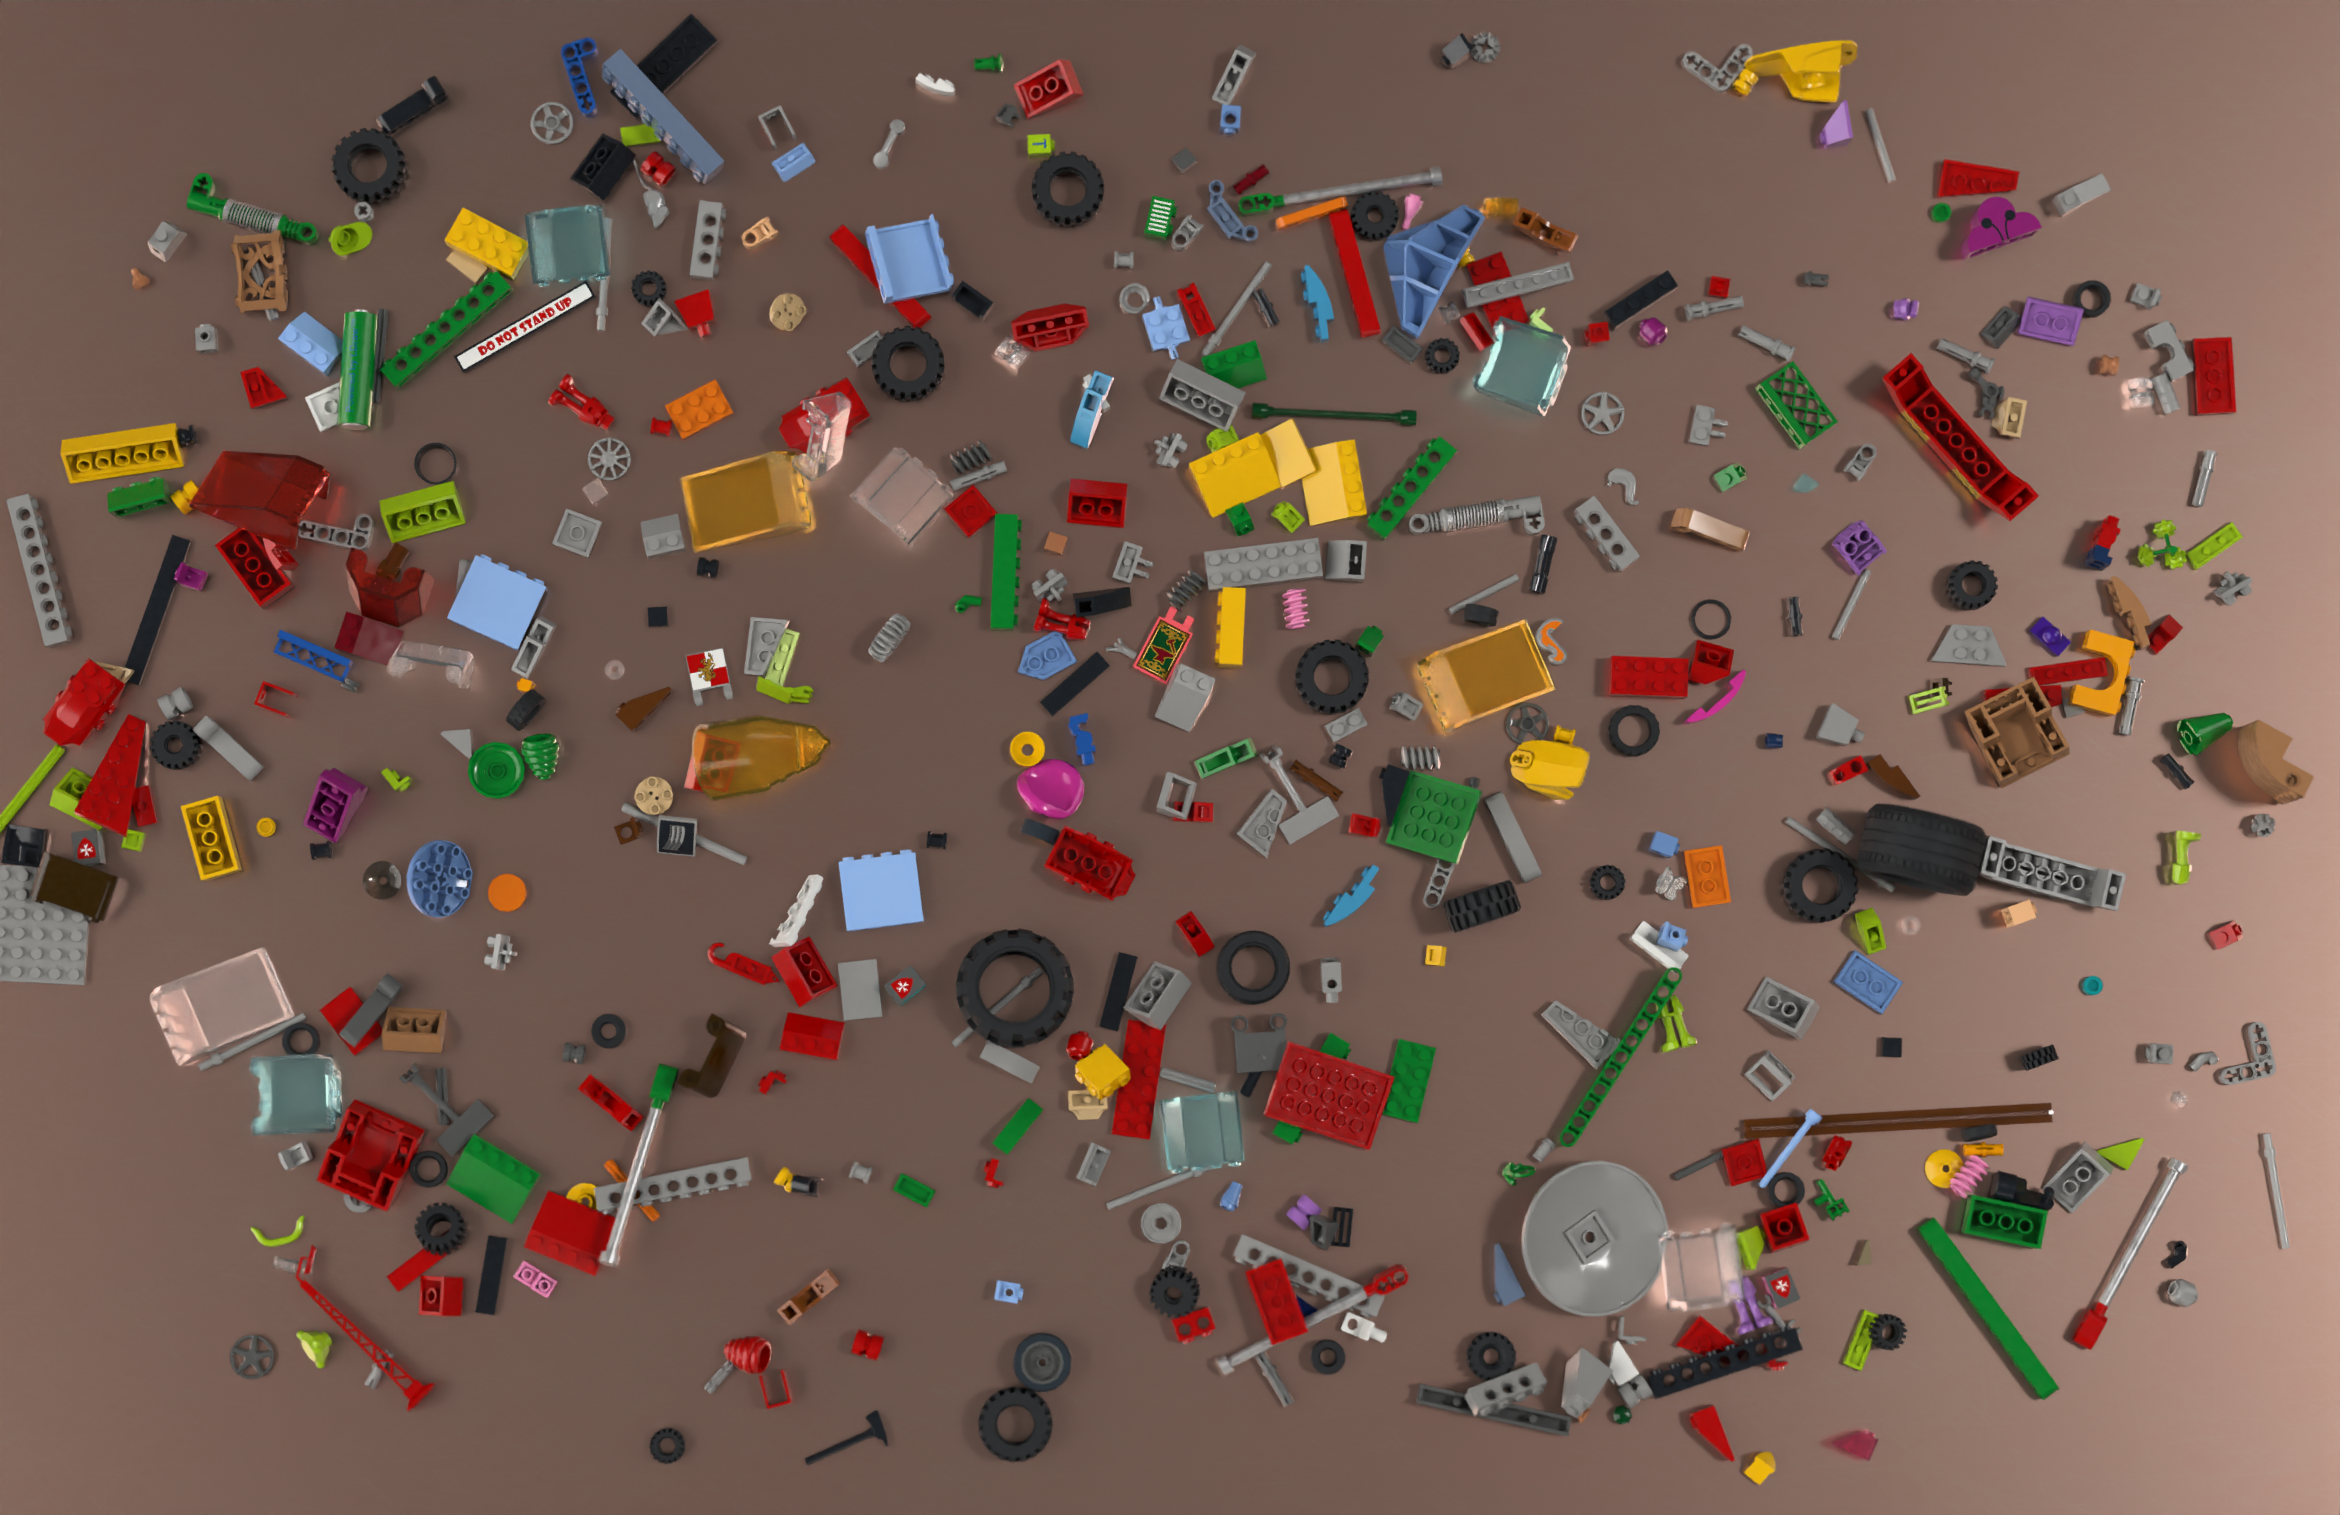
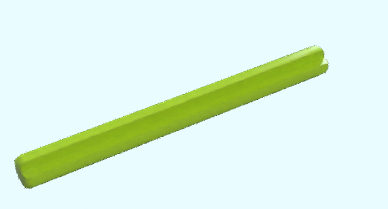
M60 745L53 747L1 813L0 833L65 752L64 748Z

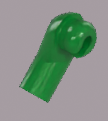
M964 595L956 602L955 609L958 613H963L971 605L981 607L982 597Z

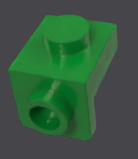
M1735 463L1718 472L1714 477L1724 492L1738 483L1747 480V473L1742 465Z
M1243 502L1226 510L1237 537L1248 534L1255 529Z

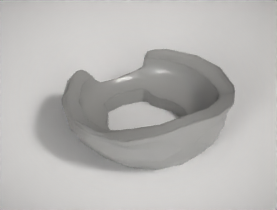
M1138 283L1127 285L1120 294V306L1130 314L1140 313L1150 301L1148 290L1145 286ZM1131 293L1140 294L1144 301L1141 307H1132L1128 304L1127 298Z

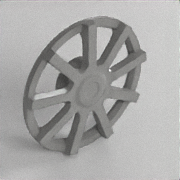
M611 437L603 438L596 441L589 450V468L600 479H618L627 472L630 466V452L627 446L618 439ZM608 441V450L604 451L600 444ZM611 441L619 444L614 451H611ZM598 447V449L602 452V455H595L592 453L594 449ZM623 447L627 454L617 456L616 453ZM591 457L601 459V461L592 466ZM627 458L626 467L618 463L617 460ZM604 465L601 475L594 470L595 468ZM615 465L623 469L619 475H616ZM608 467L611 468L613 477H605Z

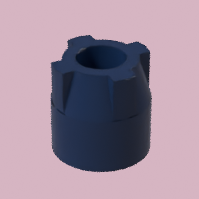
M1766 733L1765 748L1776 749L1783 747V735Z

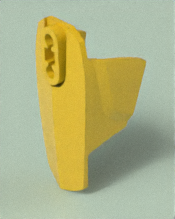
M1836 40L1788 47L1754 55L1744 64L1745 68L1754 73L1758 78L1781 75L1793 98L1809 101L1837 102L1840 86V68L1852 63L1857 58V43L1849 40Z
M1542 740L1523 742L1510 757L1512 776L1523 782L1527 788L1553 800H1568L1573 797L1574 793L1565 787H1580L1589 762V752H1586L1581 747Z

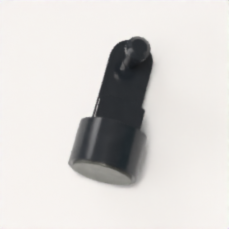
M1999 1170L1995 1173L1990 1189L1992 1199L2008 1203L2013 1202L2046 1211L2051 1210L2054 1205V1201L2051 1198L2055 1193L2053 1188L2046 1187L2044 1194L2027 1190L2026 1179Z

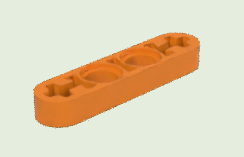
M1340 197L1276 219L1279 230L1286 229L1328 215V213L1343 210L1348 207L1346 197Z

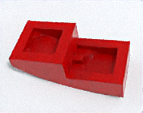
M1174 801L1173 809L1181 812L1184 802ZM1192 802L1187 820L1173 817L1172 821L1213 822L1214 803Z

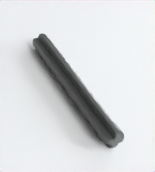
M378 309L377 311L378 326L373 403L380 401L382 371L380 369L384 363L389 313L387 309Z

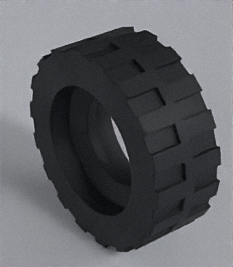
M530 689L512 707L506 717V721L517 731H521L541 710L545 698L536 690Z

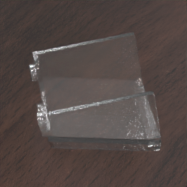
M894 447L850 495V498L854 504L858 502L899 536L911 550L944 511V508L954 499V495L952 494L953 490L947 484L943 485L937 479L938 475L931 469L927 471L922 467L923 463L917 457L911 458L910 454L902 447L900 449Z
M1731 1222L1719 1224L1720 1227L1716 1228L1715 1231H1711V1228L1699 1230L1700 1233L1692 1234V1231H1684L1678 1235L1673 1233V1230L1662 1231V1234L1658 1235L1668 1311L1681 1309L1684 1312L1725 1307L1729 1306L1730 1303L1741 1302L1746 1299L1736 1224L1731 1225Z

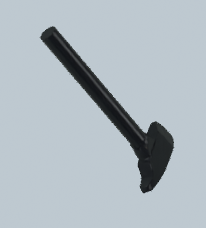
M876 1410L866 1416L867 1421L871 1425L868 1430L805 1458L807 1465L869 1438L876 1437L883 1440L886 1447L889 1446L879 1412Z

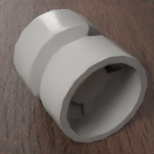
M182 686L173 690L172 695L165 694L157 698L158 704L167 720L179 716V712L185 713L193 709L192 702Z
M1640 1373L1632 1378L1630 1383L1626 1382L1617 1387L1618 1392L1630 1409L1638 1405L1640 1399L1646 1400L1653 1395V1392Z

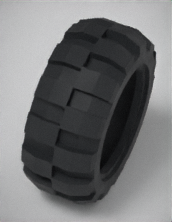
M1004 929L993 932L990 936L979 940L964 957L958 970L956 981L957 1003L969 1027L986 1041L1010 1048L1037 1044L1048 1038L1055 1030H1058L1066 1019L1072 1005L1074 993V979L1064 953L1062 954L1055 946V943L1045 936L1042 937L1033 933V931L1025 929ZM1022 955L1034 960L1045 971L1050 985L1049 1000L1044 1009L1035 1017L1022 1022H1009L993 1015L984 1005L980 995V979L985 969L1000 957Z

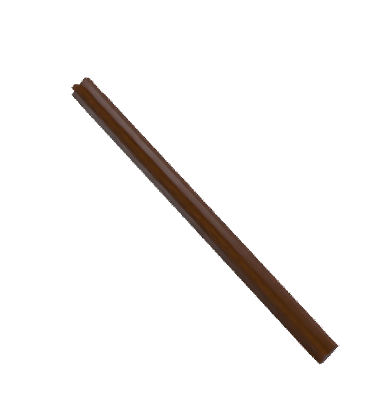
M2051 1103L1820 1115L1823 1117L1820 1122L1812 1125L1804 1136L1973 1127L1986 1124L2053 1122L2052 1114L2054 1113ZM1806 1116L1743 1120L1744 1139L1795 1136L1806 1121Z

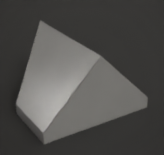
M661 299L656 301L641 323L654 337L689 330Z

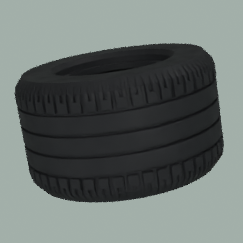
M1878 803L1869 809L1864 826L1865 831H1863L1862 842L1860 843L1857 856V865L1861 872L1894 883L1938 893L1967 896L1974 891L1986 844V834L1983 828L1957 818L1906 806Z

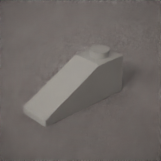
M1241 44L1235 49L1212 97L1213 100L1223 105L1231 104L1257 54L1256 52Z
M2100 174L2060 193L2052 202L2062 217L2111 191L2103 174Z

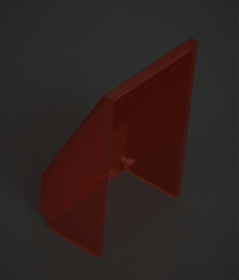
M223 451L191 500L189 507L286 548L296 550L300 526L298 524H300L316 496L323 499L328 498L331 474L324 470L325 466L298 455Z

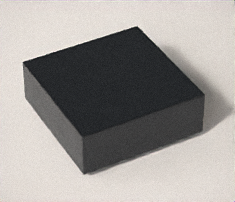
M667 606L648 608L649 627L668 626Z
M1882 1037L1881 1057H1902V1038Z

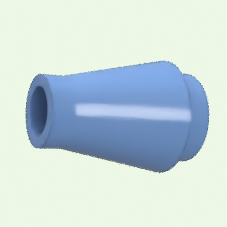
M1232 1182L1220 1199V1206L1234 1212L1235 1208H1238L1243 1186L1237 1182Z

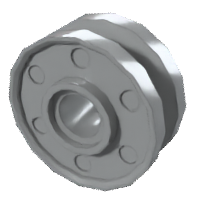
M1157 1203L1150 1206L1141 1218V1229L1144 1236L1156 1244H1165L1172 1241L1178 1236L1181 1229L1179 1212L1173 1206L1166 1203ZM1158 1218L1166 1220V1227L1164 1229L1156 1227V1220Z

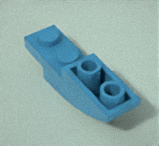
M1305 265L1304 271H1301L1302 283H1306V290H1303L1304 301H1308V306L1316 305L1313 308L1314 319H1318V326H1315L1316 338L1320 337V343L1328 342L1327 323L1334 321L1331 302L1317 274L1309 265Z
M1097 370L1094 371L1089 387L1085 389L1070 442L1087 449L1089 448L1102 414L1101 409L1114 377Z
M1372 865L1371 868L1366 867L1361 875L1364 877L1360 884L1356 882L1350 891L1353 893L1352 896L1346 892L1343 896L1341 894L1338 895L1334 901L1336 906L1333 911L1328 910L1323 917V920H1325L1323 925L1325 927L1345 919L1369 898L1375 890L1369 884L1378 872V867Z

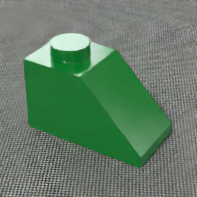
M1374 625L1372 628L1368 626L1355 647L1371 657L1384 638V635H1382L1383 631Z

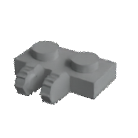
M1696 405L1689 443L1708 446L1710 436L1725 438V433L1711 431L1712 425L1726 427L1728 422L1714 419L1715 408Z
M1125 541L1112 578L1131 584L1134 574L1143 578H1149L1150 574L1137 570L1136 566L1140 563L1146 567H1153L1154 563L1140 558L1143 547Z

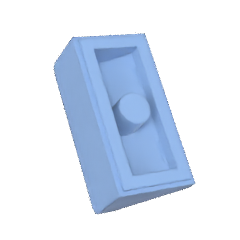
M801 143L773 161L772 165L781 179L786 182L814 164L815 159L805 144Z

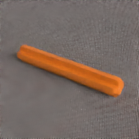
M609 1159L604 1164V1167L618 1183L628 1181V1177L612 1159ZM638 1189L634 1200L641 1196V1192ZM637 1204L652 1222L660 1217V1214L652 1205L642 1207L641 1204Z

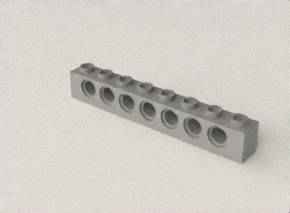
M30 494L7 499L10 517L44 645L50 649L71 643L70 637L73 635L70 626L66 624L65 619L68 616L65 607L62 608L61 600H63L61 590L57 589L56 582H58L57 574L55 571H52V555L50 552H47L46 545H48V540L41 529L43 521L36 511L39 508L37 499L33 498ZM29 511L30 517L27 520H23V513ZM34 529V537L28 539V531ZM34 548H39V549H40L39 555L36 556V557H33V556H32V551H33V549H34ZM44 566V573L37 575L38 567ZM45 584H48L49 591L43 594L41 589ZM53 602L54 609L51 612H47V605ZM54 621L59 622V627L56 630L51 629V624Z
M745 1157L641 1178L637 1188L640 1190L641 1196L633 1201L631 1209H634L633 1205L641 1204L642 1207L653 1205L652 1201L660 1200L661 1203L672 1201V1197L679 1196L680 1199L689 1198L691 1193L699 1192V1195L709 1194L710 1189L718 1188V1191L730 1189V1185L737 1184V1187L748 1186V1182L752 1181L748 1158ZM728 1170L736 1172L737 1175L734 1180H728L725 1177V1173ZM713 1173L717 1176L716 1183L709 1184L706 1181L708 1174ZM691 1177H695L698 1180V1185L695 1188H690L687 1185V1181ZM672 1181H676L679 1184V1189L675 1192H671L668 1189V1184ZM627 1182L594 1188L599 1212L603 1211V1215L615 1212L614 1209L620 1207L621 1201L615 1204L611 1202L610 1198L613 1193H619L623 1197ZM652 1185H657L660 1188V1192L656 1196L649 1194V1188Z
M1243 1234L1233 1254L1236 1257L1235 1261L1244 1265L1247 1262L1254 1264L1253 1269L1267 1264V1259L1271 1256H1275L1277 1260L1282 1258L1285 1267L1288 1264H1293L1296 1268L1293 1275H1288L1293 1286L1298 1288L1300 1285L1308 1287L1307 1292L1316 1296L1318 1292L1326 1295L1324 1299L1330 1302L1341 1299L1338 1294L1341 1287H1347L1349 1294L1364 1287ZM1258 1249L1260 1257L1257 1260H1252L1249 1257L1250 1250ZM1307 1271L1311 1272L1314 1276L1310 1283H1306L1303 1280V1274ZM1322 1280H1330L1331 1288L1329 1290L1321 1288ZM1376 1293L1367 1298L1365 1305L1355 1304L1347 1309L1353 1311L1354 1308L1361 1310V1315L1371 1319L1372 1315L1377 1316L1385 1295Z

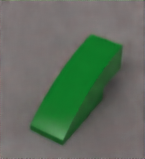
M1247 738L1195 761V764L1203 779L1259 755L1252 738Z
M1028 1098L993 1141V1144L1008 1155L1044 1109Z

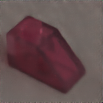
M1864 1429L1863 1432L1855 1431L1832 1440L1831 1444L1870 1461L1879 1439L1874 1438V1433Z

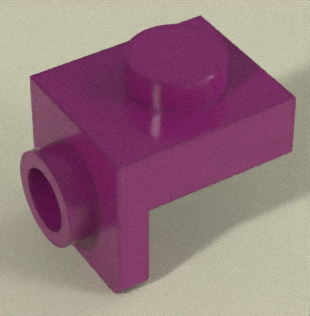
M181 562L175 572L174 580L182 586L202 591L209 574Z

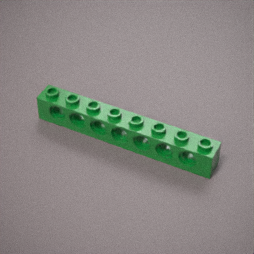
M497 270L489 272L483 278L484 281L471 287L468 295L457 299L454 307L443 311L440 314V319L429 323L425 328L426 331L421 335H415L411 339L412 343L407 347H401L392 360L389 358L382 364L380 370L397 390L513 292L511 286ZM492 287L494 288L493 294L485 295L486 288ZM479 300V305L476 308H471V301ZM464 312L465 317L462 320H456L457 313ZM445 324L450 325V330L447 333L441 332V328ZM429 337L436 338L433 345H427ZM420 349L421 355L417 358L412 357L413 351ZM400 362L407 363L404 370H398L397 367Z

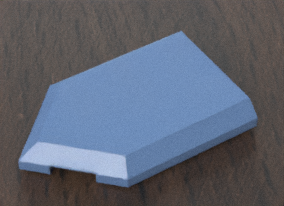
M1053 631L1025 646L1018 673L1045 680L1077 663V660L1063 634Z

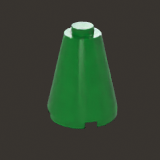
M2226 713L2180 720L2177 724V733L2181 732L2182 738H2179L2189 754L2199 755L2232 729L2233 720Z

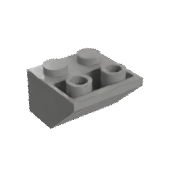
M1328 541L1325 579L1363 582L1365 577L1367 541Z

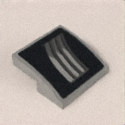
M659 815L657 853L695 857L697 819Z

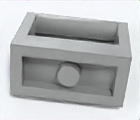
M1167 772L1157 804V813L1187 820L1197 783ZM1174 783L1188 786L1181 812L1167 807Z
M1769 1050L1744 1074L1771 1101L1776 1099L1796 1078ZM1761 1064L1783 1084L1775 1093L1753 1073Z

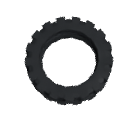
M1628 705L1618 710L1611 718L1608 726L1609 741L1621 754L1630 757L1641 756L1649 752L1657 743L1660 735L1659 722L1655 718V714L1651 713L1648 708L1641 707L1640 705ZM1637 715L1648 723L1650 729L1649 737L1642 745L1636 747L1628 746L1619 738L1618 726L1626 716Z

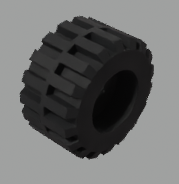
M1970 560L1960 564L1950 573V577L1947 579L1948 585L1946 590H1949V598L1952 597V602L1954 604L1957 603L1959 608L1977 610L1988 604L1995 597V591L1998 589L1996 581L1998 580L1993 575L1995 573L1994 570L1989 569V565H1983L1981 561L1975 562V560ZM1966 575H1974L1981 581L1982 591L1979 595L1971 596L1964 591L1962 580Z
M443 1202L442 1206L439 1203H434L433 1207L430 1205L426 1206L427 1210H422L420 1212L421 1217L417 1216L415 1233L419 1242L427 1252L430 1251L433 1255L438 1253L439 1256H443L445 1252L449 1255L452 1254L451 1250L453 1249L456 1252L459 1249L458 1245H463V1238H466L467 1235L465 1232L467 1228L460 1212L457 1209L455 1210L451 1204L448 1207L447 1203ZM442 1221L451 1223V1228L446 1235L442 1237L430 1235L431 1229L436 1223Z

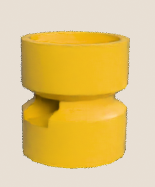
M192 480L184 484L183 491L178 489L170 495V498L184 515H187L194 509L193 504H201L207 499Z

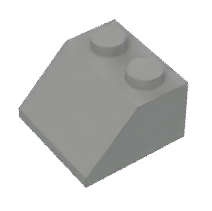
M678 514L641 522L642 537L648 559L686 551Z

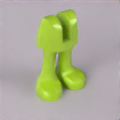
M2176 830L2177 863H2173L2172 878L2177 884H2186L2189 882L2191 865L2188 863V848L2191 842L2201 839V834Z
M1672 995L1669 998L1672 1011L1668 1012V1007L1665 1005L1658 1015V1018L1662 1019L1667 1037L1666 1043L1661 1048L1663 1053L1680 1048L1675 1036L1672 1017L1679 1032L1681 1048L1697 1044L1696 1038L1691 1036L1685 1027L1682 1017L1684 1009L1676 995Z

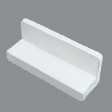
M1643 921L1629 939L1666 968L1676 967L1680 970L1689 955L1681 949L1676 952L1657 945L1656 941L1659 932ZM1671 970L1674 974L1678 973L1675 970Z

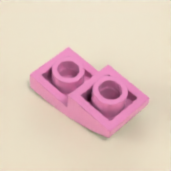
M525 1260L522 1261L513 1275L515 1279L548 1298L557 1284L555 1279Z

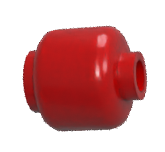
M1084 1031L1071 1034L1066 1047L1069 1057L1079 1061L1089 1056L1092 1051L1093 1040Z

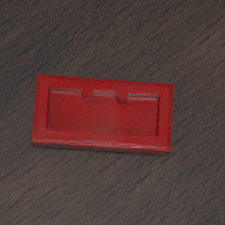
M1474 312L1459 320L1480 351L1494 344V341Z
M150 785L135 788L133 807L138 827L158 823Z

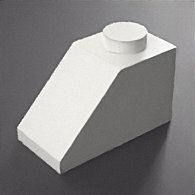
M1618 1340L1614 1341L1608 1367L1613 1370L1609 1379L1613 1385L1616 1383L1618 1386H1621L1639 1373Z

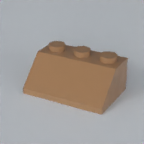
M388 1007L382 1031L383 1050L442 1053L446 1010Z

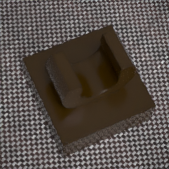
M1948 678L1930 679V690L1945 686V694L1948 697L1952 695V692H1949L1948 686L1952 685V682L1948 681ZM1940 692L1930 694V698L1939 696Z

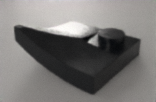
M8 824L1 863L39 868L43 856L46 829Z

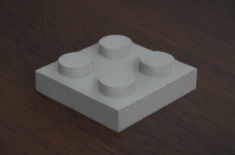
M566 508L552 544L589 558L602 522Z

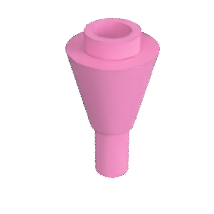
M1410 194L1409 197L1405 196V217L1402 228L1409 229L1412 218L1423 203V201H1420V196Z

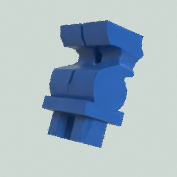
M1088 713L1069 717L1070 723L1068 728L1073 737H1077V757L1081 756L1083 766L1095 764L1093 753H1096L1095 745H1092V735L1090 732L1079 729L1080 725H1086Z

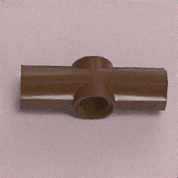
M395 542L386 559H383L379 564L376 576L366 592L382 600L391 583H394L398 578L401 566L410 550Z

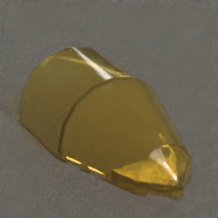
M748 715L700 723L695 728L692 739V757L698 783L704 794L714 801L768 791L775 784L782 783L788 777L799 774L818 764L821 760L820 756L827 746L830 747L831 742L816 726L761 715Z

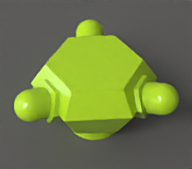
M298 1331L297 1337L301 1340L302 1348L308 1357L316 1362L317 1368H324L325 1360L329 1353V1346L332 1345L326 1332L320 1334L316 1331Z

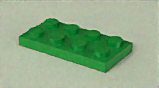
M1398 1039L1390 1075L1394 1076V1080L1382 1113L1383 1115L1418 1123L1436 1048Z

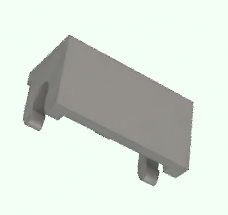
M1091 1143L1076 1178L1096 1186L1111 1151Z

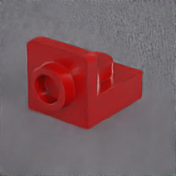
M1763 1344L1765 1354L1767 1352V1346ZM1776 1359L1765 1362L1766 1367L1772 1368V1371L1783 1370V1366L1788 1365V1361L1776 1362Z

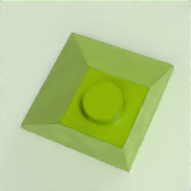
M1753 1226L1734 1233L1746 1270L1756 1269L1764 1247L1763 1240L1766 1239L1763 1229Z

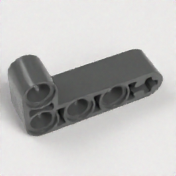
M387 973L377 985L376 990L339 1035L355 1047L398 996L403 985Z

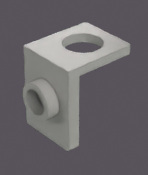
M1619 1316L1618 1339L1626 1340V1344H1637V1341H1646V1337L1623 1335L1624 1316Z

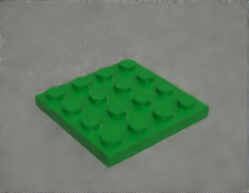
M1410 770L1386 843L1458 865L1482 791Z

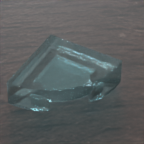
M1803 473L1792 490L1799 493H1807L1814 490L1819 483Z

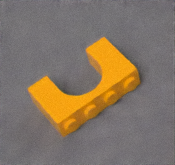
M2091 629L2086 631L2081 650L2107 658L2112 664L2114 676L2111 684L2105 690H2095L2077 684L2072 686L2068 704L2110 717L2119 713L2122 705L2119 702L2120 697L2126 689L2125 677L2129 675L2131 670L2129 665L2130 658H2133L2136 648L2133 647L2135 641Z

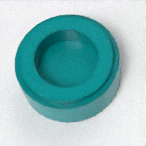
M2090 976L2083 981L2082 987L2086 994L2097 995L2102 991L2103 983L2099 977Z

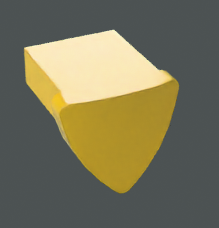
M1762 1452L1758 1454L1744 1472L1759 1485L1770 1473L1773 1474L1776 1465L1772 1453Z

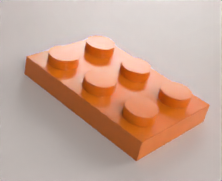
M716 379L665 405L683 440L734 414Z
M1722 845L1683 851L1692 908L1730 903L1731 898Z

